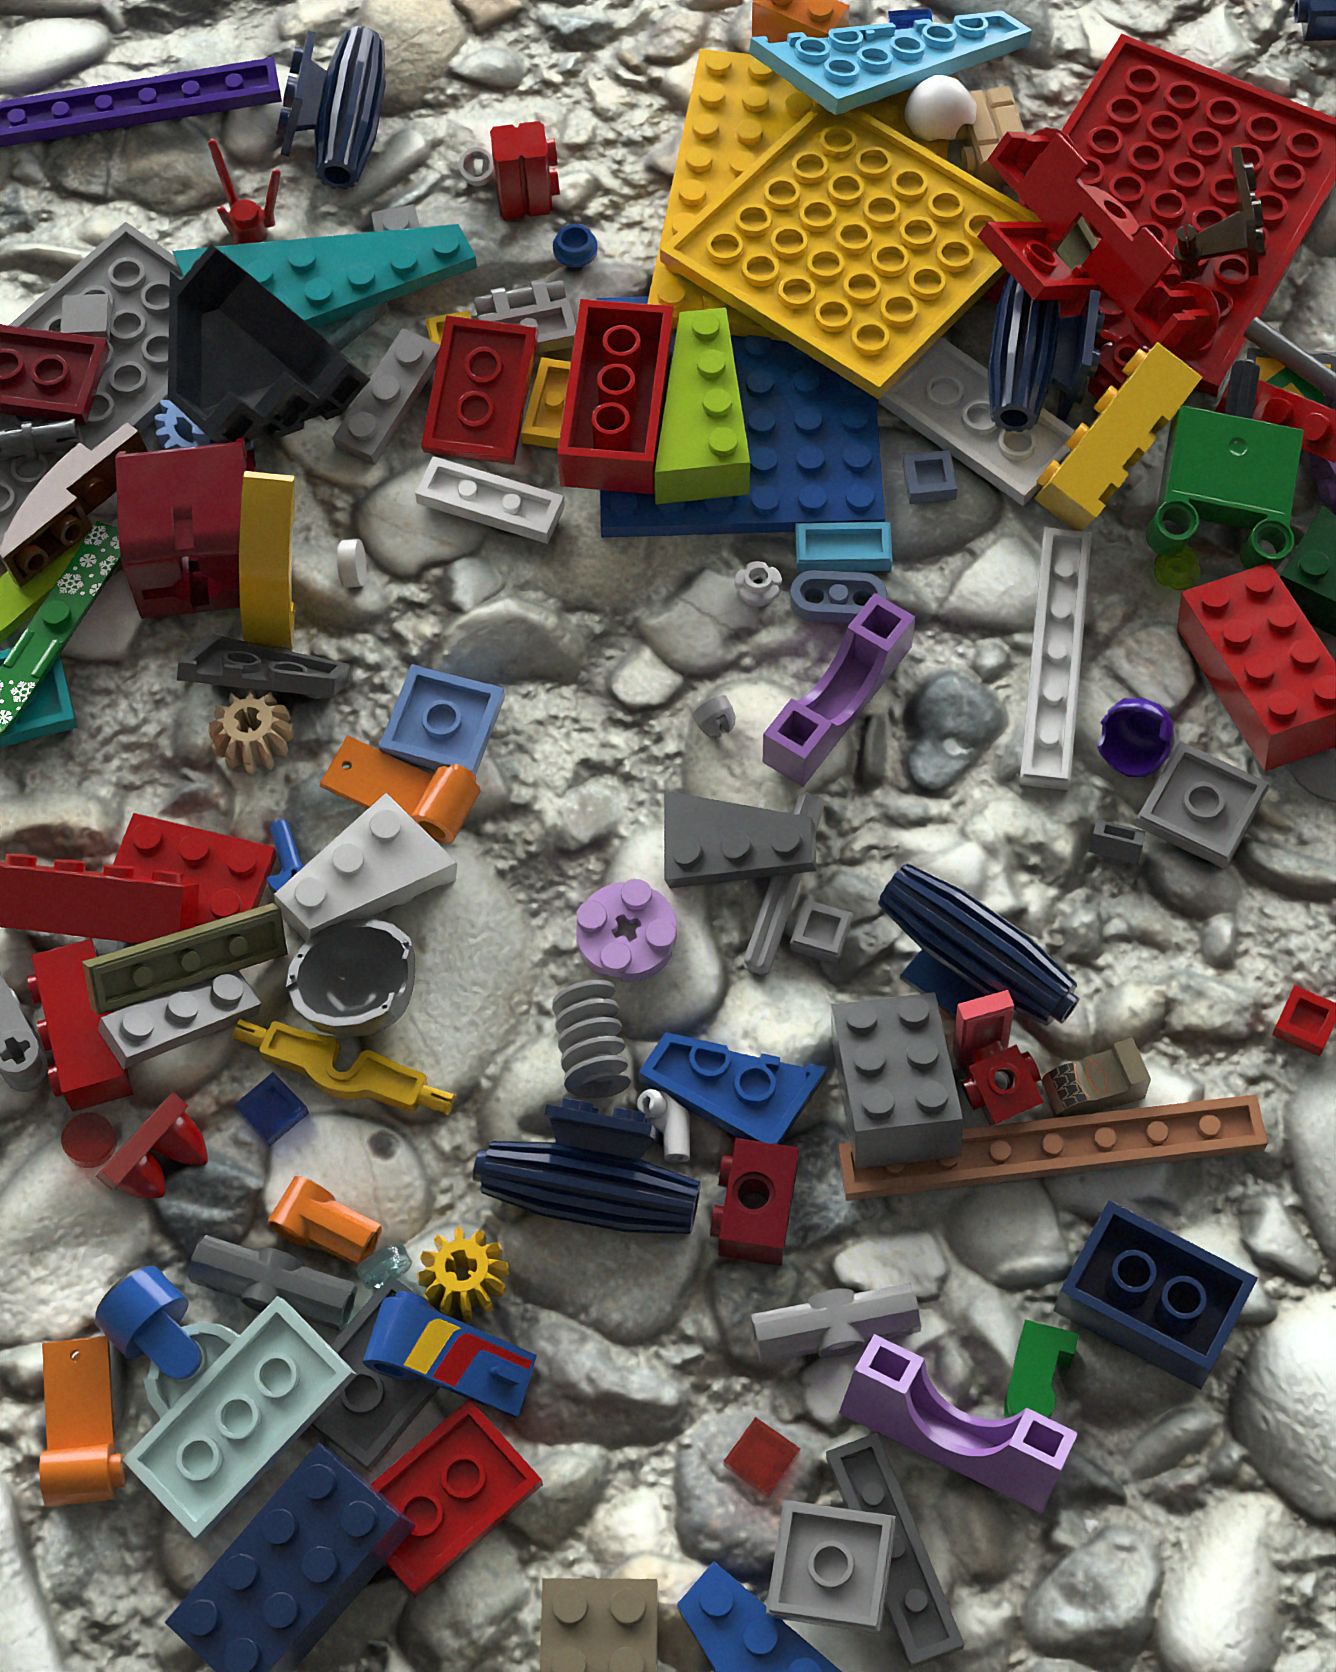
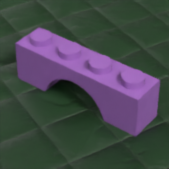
M874 593L847 627L840 648L820 681L802 699L796 701L791 698L763 733L762 762L804 787L912 648L915 616Z
M875 1334L853 1371L839 1410V1414L1040 1513L1043 1512L1078 1434L1028 1408L1013 1417L999 1420L983 1419L969 1415L951 1405L937 1392L927 1374L925 1358Z

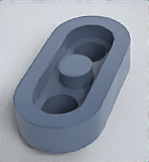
M811 570L798 575L791 585L790 604L794 613L807 621L851 623L864 607L856 605V601L864 600L868 602L874 593L887 600V589L878 577L869 573ZM810 598H818L822 602L810 603L807 600Z

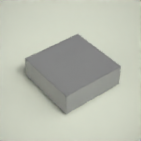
M109 294L62 297L60 332L106 338L109 341L111 319Z
M805 899L790 941L789 950L838 965L853 922L854 913Z

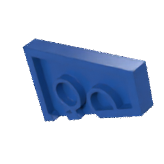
M665 1032L639 1070L638 1081L651 1089L667 1093L686 1109L739 1139L781 1145L825 1078L827 1067L809 1063L807 1068L780 1062V1057L763 1053H761L760 1057L729 1051L727 1045Z
M715 1561L712 1562L677 1603L680 1615L715 1672H842L782 1619L767 1617V1606Z

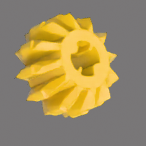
M457 1226L453 1233L454 1241L448 1243L445 1237L436 1234L434 1243L438 1252L422 1251L420 1259L426 1268L417 1273V1281L420 1286L427 1288L423 1296L430 1305L441 1303L440 1312L449 1317L459 1307L463 1319L469 1322L473 1316L471 1307L478 1305L482 1311L490 1314L493 1306L489 1296L504 1297L506 1286L500 1279L508 1276L510 1272L508 1263L499 1260L503 1251L498 1242L485 1245L486 1235L480 1229L472 1235L470 1240H466L463 1228ZM469 1267V1279L458 1281L457 1269Z

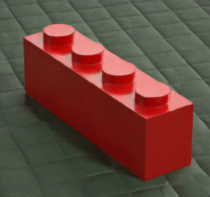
M6 854L5 862H0V927L141 944L196 926L199 884L183 882V873L152 870V878L134 876V867L103 865V873L85 871L86 862L77 860L55 859L54 867L36 865L37 856L24 854Z

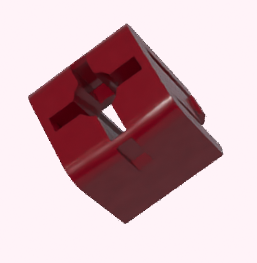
M238 438L236 442L133 454H127L126 451L118 452L115 462L120 554L124 572L141 619L240 608L239 544L242 485L245 471L257 472L254 450H247L246 458L244 438Z

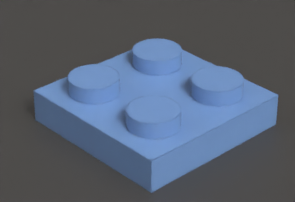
M411 664L379 744V750L406 763L437 770L438 767H450L452 764H457L467 768L476 776L505 699L504 688Z

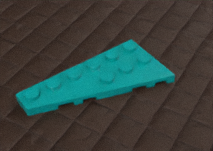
M459 224L216 247L233 259L313 328L477 268L476 256ZM207 248L172 251L182 278L191 269L195 260Z

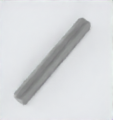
M803 793L797 799L793 814L811 817L817 832L824 810V800L819 796ZM803 873L771 877L744 957V968L749 972L767 975L771 971Z

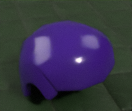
M1124 698L1108 709L1107 714L1102 719V734L1097 748L1111 769L1127 777H1147L1157 771L1171 753L1175 743L1174 721L1170 719V714L1161 705L1146 698Z

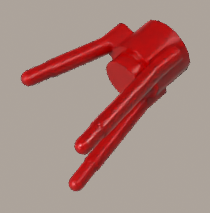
M210 139L208 146L230 207L229 213L222 206L217 209V213L230 233L233 245L260 243L267 235V228L273 227L276 224L274 209L281 172L279 169L272 171L264 210L251 200H238L215 139Z

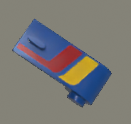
M398 1291L395 1297H386L382 1300L363 1359V1364L367 1368L384 1376L400 1380L423 1379L512 1418L519 1417L537 1357L536 1354L428 1308V1301L417 1294Z

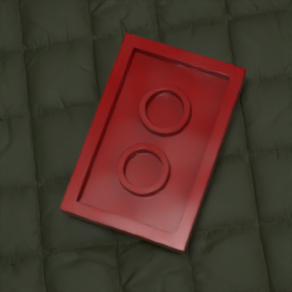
M446 315L421 442L423 452L515 465L539 337L537 327Z
M133 813L113 865L134 867V876L152 878V870L183 873V882L198 883L196 926L258 908L267 885V877L270 876L275 864L277 853L275 847Z
M470 1398L371 1483L377 1491L416 1525L385 1564L416 1598L543 1486L542 1479Z

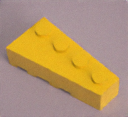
M1158 342L1147 354L1139 348L1122 370L1123 373L1129 376L1119 390L1111 385L1093 407L1100 414L1091 426L1088 427L1082 422L1064 444L1071 451L1063 462L1059 464L1053 459L1036 480L1042 486V489L1034 499L1073 530L1082 531L1098 517L1106 506L1107 500L1128 477L1129 473L1127 471L1129 468L1134 466L1147 452L1157 438V432L1167 425L1202 379L1201 375Z

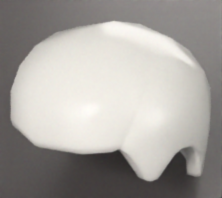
M935 75L919 83L910 93L904 111L905 122L916 138L929 142L938 139L954 140L958 129L963 124H974L977 104L960 81L944 75Z

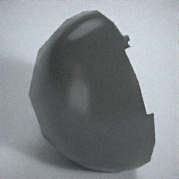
M372 918L345 920L322 929L301 946L289 965L286 988L289 991L295 1009L316 1030L338 1037L373 1036L402 1017L411 1000L416 970L412 941L408 935L394 924Z

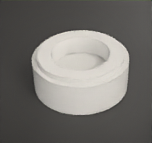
M360 539L342 540L338 545V574L345 588L363 587L366 582V557Z

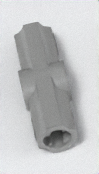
M911 1282L856 1294L850 1289L828 1290L810 1297L806 1304L778 1308L751 1315L754 1340L761 1364L818 1353L820 1357L824 1358L840 1357L864 1348L866 1343L871 1341L874 1334L883 1339H891L921 1332L922 1327L919 1306Z

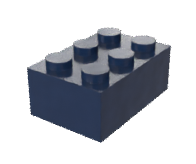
M1108 1200L1059 1292L1053 1311L1201 1390L1258 1277Z

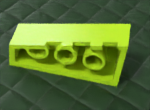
M726 307L679 312L654 472L655 504L750 494V458Z

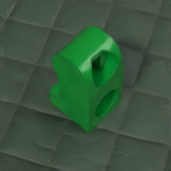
M1025 1319L1004 1402L1005 1419L1017 1415L1026 1408L1046 1418H1051L1056 1403V1396L1051 1386L1056 1365L1066 1368L1070 1367L1075 1354L1079 1333Z

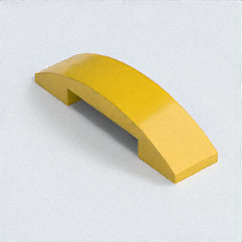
M244 472L240 517L239 590L242 632L244 641L283 648H293L294 603L291 602L295 476Z

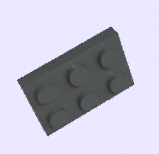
M392 1275L385 1280L330 1345L357 1376L310 1425L369 1473L440 1389L439 1386L423 1379L400 1380L387 1377L370 1370L363 1364L382 1300L386 1297H395L398 1291L414 1293ZM429 1303L427 1304V1307H428V1308L433 1309V1310L439 1312V1311L436 1310L433 1306H431Z

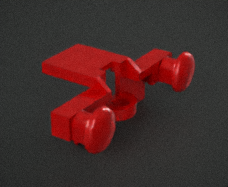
M1050 127L1037 130L1032 135H1028L1026 132L1007 131L987 161L1042 222H987L977 237L1033 300L1086 299L1091 290L1100 291V294L1105 291L1153 345L1158 342L1165 348L1175 347L1178 350L1187 352L1201 349L1207 345L1215 336L1220 321L1219 305L1214 294L1204 285L1196 282H1183L1175 285L1170 290L1161 281L1176 259L1146 227L1142 228L1137 236L1133 238L1138 231V225L1130 211L1107 192L1094 186L1083 184L1079 178L1088 167V163L1078 154L1070 137L1061 130ZM1082 215H1084L1103 237L1084 263L1076 265L1071 270L1056 254V250Z

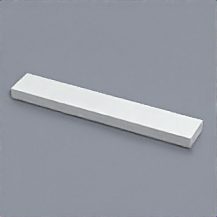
M1044 527L1019 785L1069 790L1092 532Z

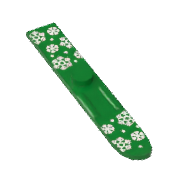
M99 521L96 522L0 667V737L5 735L18 720L121 562L119 528Z

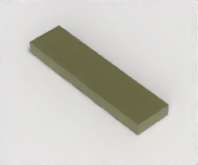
M271 903L83 961L91 1010L99 1015L213 979L220 975L288 955L281 908Z

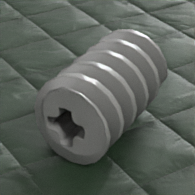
M590 980L580 982L565 988L553 998L552 1010L556 1015L555 1029L560 1035L558 1048L563 1054L561 1057V1067L566 1073L564 1076V1086L568 1092L575 1096L584 1098L612 1097L623 1092L631 1083V1079L628 1076L618 1075L627 1070L628 1061L625 1057L618 1056L624 1050L625 1042L622 1038L615 1037V1035L620 1033L622 1024L618 1019L611 1018L618 1013L619 1006L616 1001L609 999L616 992L614 984L610 981Z

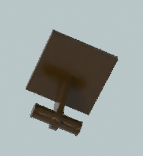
M1241 146L1231 147L1237 212L1197 234L1196 229L1191 225H1186L1187 237H1185L1183 226L1176 231L1178 243L1174 248V257L1180 265V275L1183 279L1190 280V268L1193 279L1198 277L1200 274L1198 262L1200 260L1245 252L1249 277L1259 275L1257 257L1266 255L1261 228L1264 227L1261 201L1260 199L1256 200L1254 192L1257 190L1253 163L1244 164Z

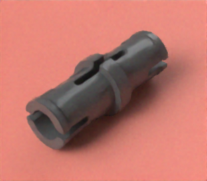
M76 419L34 425L32 421L22 422V427L0 430V459L27 455V458L30 460L39 458V453L73 449L80 443L79 430L76 431L78 427Z

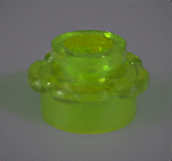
M1187 546L1180 553L1173 556L1158 554L1154 562L1155 566H1157L1154 569L1156 580L1161 585L1169 586L1174 590L1190 588L1193 581L1198 580L1201 574L1198 557ZM1172 568H1178L1181 572H1174Z

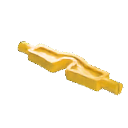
M239 1019L237 1022L238 1027L234 1028L233 1040L258 1047L264 1061L306 1075L316 1088L332 1097L344 1100L371 1098L414 1113L418 1106L422 1105L449 1115L451 1107L454 1105L455 1094L428 1086L424 1073L402 1066L371 1050L361 1052L348 1071H336L335 1066L338 1061V1055L341 1052V1047L334 1037L300 1030L277 1021H273L269 1029Z

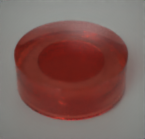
M86 1112L73 1117L65 1125L61 1135V1144L72 1163L83 1168H94L104 1164L112 1157L117 1146V1136L108 1119L98 1113Z

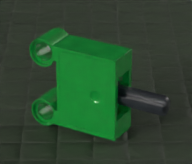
M1237 360L1232 364L1224 414L1181 405L1170 423L1157 509L1146 529V541L1149 547L1160 555L1173 556L1180 553L1195 534L1199 520L1252 530L1239 550L1240 560L1247 570L1267 563H1271L1276 570L1292 551L1294 534L1289 526L1304 430L1252 420L1260 373L1259 365L1255 364L1253 360ZM1172 521L1180 527L1182 534L1174 535L1169 533L1164 528L1162 522ZM1257 540L1270 542L1276 554L1264 552L1259 547Z

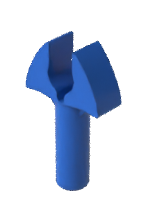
M284 819L272 822L269 827L282 868L279 875L267 877L268 887L273 895L305 866L300 861L289 822Z

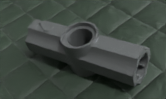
M205 1235L203 1240L197 1244L191 1258L188 1274L191 1283L240 1298L244 1305L260 1313L278 1296L283 1298L303 1319L341 1331L343 1326L348 1323L358 1290L356 1283L307 1268L298 1258L280 1250L261 1248L260 1252L208 1235Z

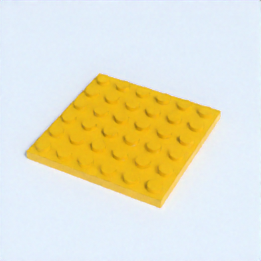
M818 103L660 249V262L879 399L1007 271L977 237L987 222L1042 221L1034 212L862 110L854 108L846 113L835 115L825 110Z

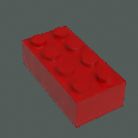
M580 299L557 452L560 487L654 494V472L674 346V306Z
M1271 563L1182 591L1177 630L1264 772L1335 748L1336 663Z

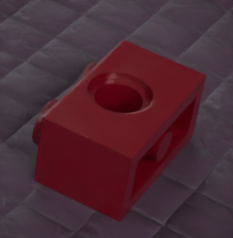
M739 1138L735 1139L733 1156L723 1155L718 1186L727 1188L724 1206L714 1205L711 1219L710 1237L718 1238V1256L782 1266L798 1169L799 1148ZM756 1193L762 1195L767 1200V1203L759 1209H749L740 1203V1199L747 1194Z

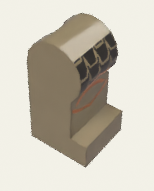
M1133 1037L1114 1043L1111 1050L1083 1058L1080 1062H1071L1058 1066L1046 1073L1041 1079L1057 1118L1093 1114L1144 1099L1151 1081V1077Z

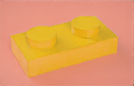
M541 357L521 431L522 443L558 449L571 362Z

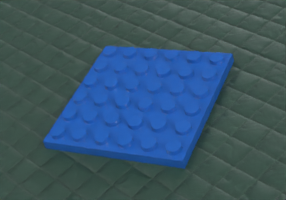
M648 297L596 298L602 301L647 304ZM674 328V344H675V338H676V332H677V329H675V328ZM730 335L750 458V494L655 504V492L654 494L600 490L601 538L795 532L796 523L885 522L877 400L874 396L787 341L771 340L770 337L748 335L747 337Z

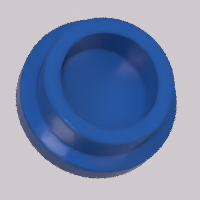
M581 224L564 226L553 241V254L556 260L568 267L585 266L594 260L598 252L596 237L586 226Z

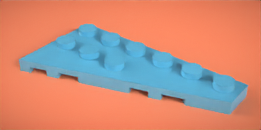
M996 11L955 16L953 24L946 25L933 24L930 19L914 20L913 28L895 30L896 26L893 23L830 29L828 37L824 38L807 37L803 32L789 33L787 35V42L768 43L766 36L751 37L749 54L790 82L797 90L804 92L818 102L825 110L837 115L846 113L859 106L879 101L901 91L910 90L922 81L935 75L946 76L1029 46L1032 30L1005 12Z

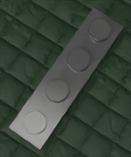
M878 1432L826 1451V1460L846 1509L896 1516L897 1522L885 1608L909 1668L913 1669L962 1650L965 1644Z

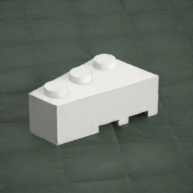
M385 793L274 893L275 904L281 908L282 918L307 942L322 929L345 920L370 918L397 904L398 906L404 905L412 901L413 897L439 885L443 887L456 881L457 862Z

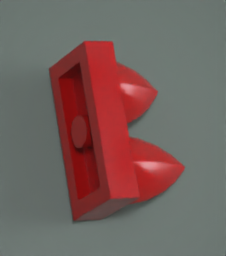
M172 1092L95 1177L110 1190L117 1186L120 1190L131 1196L155 1199L162 1198L165 1195V1180L159 1162L149 1151L151 1147L164 1156L180 1163L206 1165L208 1163V1154L205 1141L197 1125L184 1112L188 1105Z

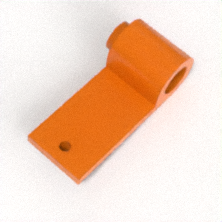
M348 735L320 781L321 788L366 809L370 808L387 793L436 842L444 844L453 843L481 792L479 785L475 782L476 776L463 766L452 764L450 767H438L433 776ZM349 765V768H343V766Z
M97 1336L42 1343L47 1451H43L40 1456L39 1477L44 1505L46 1507L114 1500L117 1488L125 1487L126 1465L122 1460L124 1458L123 1454H116L110 1340L107 1336ZM75 1352H80V1353H77V1354L74 1356V1359L72 1358V1356H73V1354H74Z

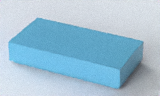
M891 522L796 523V572L811 570L839 572L892 571Z

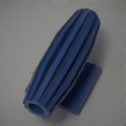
M365 26L353 27L351 30L347 29L342 34L327 70L311 60L317 33L308 30L304 48L295 46L289 73L297 74V77L288 75L282 106L288 107L290 110L281 108L276 135L284 137L280 155L288 157L295 131L314 129L315 175L317 179L321 180L323 185H328L332 189L340 188L347 190L348 187L353 188L356 186L376 140L386 87L384 40L379 37V33Z
M1010 273L1008 274L995 311L988 361L990 416L992 422H995V426L1004 428L1008 432L1017 431V433L1023 432L1026 429H1032L1038 422L1051 383L1060 389L1058 419L1066 421L1073 404L1082 403L1087 386V376L1094 377L1100 359V349L1094 348V340L1099 339L1105 318V313L1098 311L1100 291H1090L1080 315L1060 318L1059 300H1033Z
M907 863L893 875L881 893L878 905L922 949L900 974V979L920 994L935 992L938 1007L956 1019L958 1004L1005 990L1009 991L1015 1011L1045 1026L1051 1024L1054 1019L1062 1024L1077 1006L1080 1000L1074 994L1077 983L1030 936L965 890Z
M562 1098L560 1107L546 1104L544 1114L550 1119L556 1143L492 1141L487 1151L479 1149L473 1169V1181L481 1182V1193L540 1216L625 1233H692L698 1208L701 1182L641 1159L652 1143L659 1144L660 1139L659 1131L650 1124V1119L646 1118L645 1113L614 1108L613 1117L598 1114L599 1109L594 1108L592 1103Z

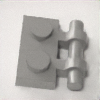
M544 279L531 281L530 287L505 291V288L502 287L490 290V295L474 298V305L479 320L537 327L539 337L535 354L569 348L574 345L576 324L569 299H563L566 298L563 280L545 283Z

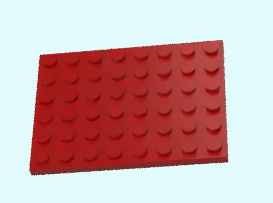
M1121 33L1061 131L1070 137L1078 154L1088 163V167L1079 178L1083 184L1094 186L1107 192L1122 203L1136 219L1138 231L1133 238L1137 236L1142 228L1146 227L1174 257V248L1178 243L1176 237L1178 228L1183 226L1185 237H1187L1186 225L1193 226L1197 234L1237 212L1231 147L1241 146L1244 164L1253 163L1257 187V190L1254 192L1256 200L1260 199L1264 220V227L1261 228L1266 255L1257 257L1259 275L1249 277L1245 252L1200 260L1198 262L1200 274L1197 278L1193 279L1190 268V280L1181 277L1180 265L1175 260L1161 279L1170 290L1175 285L1187 281L1200 283L1211 290L1218 301L1220 310L1219 328L1207 345L1191 352L1178 350L1175 347L1166 348L1202 376V379L1195 387L1196 389L1217 397L1231 373L1232 364L1238 360L1248 342V339L1243 337V333L1255 317L1261 319L1336 185V118ZM1019 197L1017 203L1031 210L1028 207V205ZM1082 215L1083 219L1085 220L1095 239L1099 243L1103 236L1084 217V215ZM1006 271L980 298L998 304L1009 272ZM1105 291L1100 294L1098 311L1104 312L1105 318L1098 340H1094V346L1101 348L1106 343L1111 342L1114 344L1127 334H1130L1141 346L1143 345L1151 349L1154 345ZM1087 298L1059 299L1060 318L1080 315Z

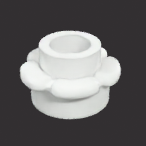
M755 561L748 563L746 569L739 570L735 576V587L739 589L741 599L750 606H767L779 594L778 586L782 583L781 574L776 568H769L765 562ZM756 579H760L763 581V583L756 584L754 583V581Z

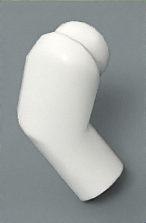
M654 1089L642 1092L637 1099L638 1112L645 1113L646 1118L650 1119V1124L664 1134V1160L673 1163L688 1161L690 1159V1115L688 1111L667 1093Z

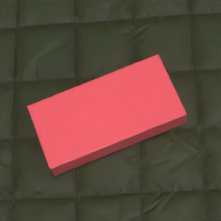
M1008 990L957 1005L952 1052L958 1067L974 1064L971 1053L997 1041L1001 1042L1004 1050L1008 1048L1014 1004Z

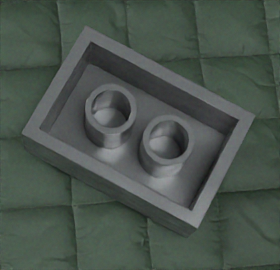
M935 992L831 1004L832 1048L855 1169L961 1157L963 1117Z

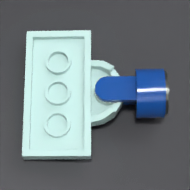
M140 1267L125 1275L110 1288L98 1304L95 1313V1325L126 1358L134 1359L146 1354L151 1359L148 1377L143 1378L148 1401L161 1419L122 1460L195 1539L203 1540L357 1374L283 1298L278 1296L241 1335L225 1326L203 1321L180 1327L178 1324L184 1317L189 1305L187 1298L157 1267Z

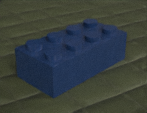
M318 1443L164 1623L215 1672H293L416 1525L337 1453Z

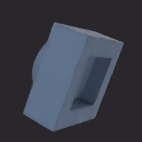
M950 450L904 454L903 471L909 504L956 500L957 484Z

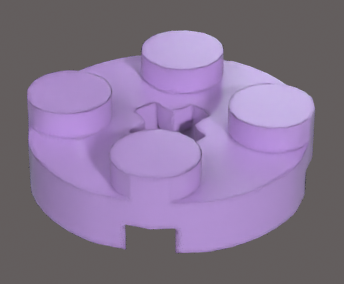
M631 879L626 883L620 882L605 886L593 893L577 910V947L583 961L595 973L605 977V974L612 977H621V982H637L657 974L670 960L677 939L676 916L668 900L658 891L651 889L647 882L641 879ZM622 923L638 926L635 930L636 938L632 941H628L625 936L616 938L613 933L618 930V925Z

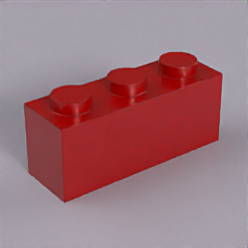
M92 938L31 955L35 974L27 976L32 1000L35 1006L42 1004L45 1019L37 1021L40 1039L45 1051L52 1049L56 1064L47 1067L50 1084L55 1097L63 1095L72 1112L133 1095L128 1069L122 1068L98 1031L100 1018L113 1013L114 1010L97 1015L90 1008L82 962L100 956Z

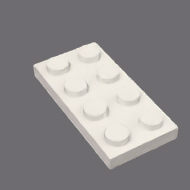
M942 337L879 398V404L942 449L950 450L953 457L1022 506L1042 488L1036 480L1049 463L1054 459L1061 464L1071 451L1064 444L1075 430L1044 408L1041 410L1037 424L1030 430L1026 429L1018 433L1017 431L1008 432L1004 428L995 426V422H992L990 416L988 369Z

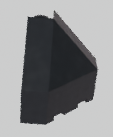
M212 244L195 260L191 269L182 279L170 271L168 399L217 444L236 442V439L244 438L246 451L250 449L251 441L268 435L272 440L304 429L305 421L321 415L325 420L340 416L371 380L325 337L227 254L222 253Z

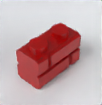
M540 121L519 123L518 127H515L513 124L493 126L490 130L500 217L503 220L524 218L525 214H528L530 217L550 215L551 211H553L552 196L560 195L557 168H549L550 166H558L555 139H546L544 124Z

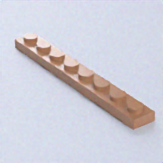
M1257 1094L962 1129L961 1157L855 1169L850 1143L838 1144V1156L845 1201L1259 1152L1265 1151L1268 1141Z

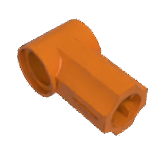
M294 1176L267 1221L268 1226L288 1241L303 1247H308L309 1244H312L359 1269L371 1258L383 1231L381 1224L336 1202L334 1196L325 1188L301 1176Z

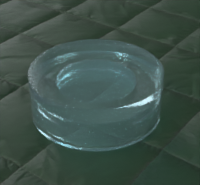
M402 1243L393 1244L375 1252L362 1261L356 1268V1272L366 1289H377L390 1275L396 1279L404 1275L410 1269L412 1259Z

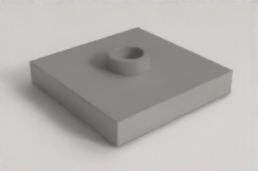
M1179 741L1141 809L1135 826L1219 867L1227 869L1264 800L1271 783Z
M783 1500L766 1607L767 1617L881 1635L897 1522L896 1516Z

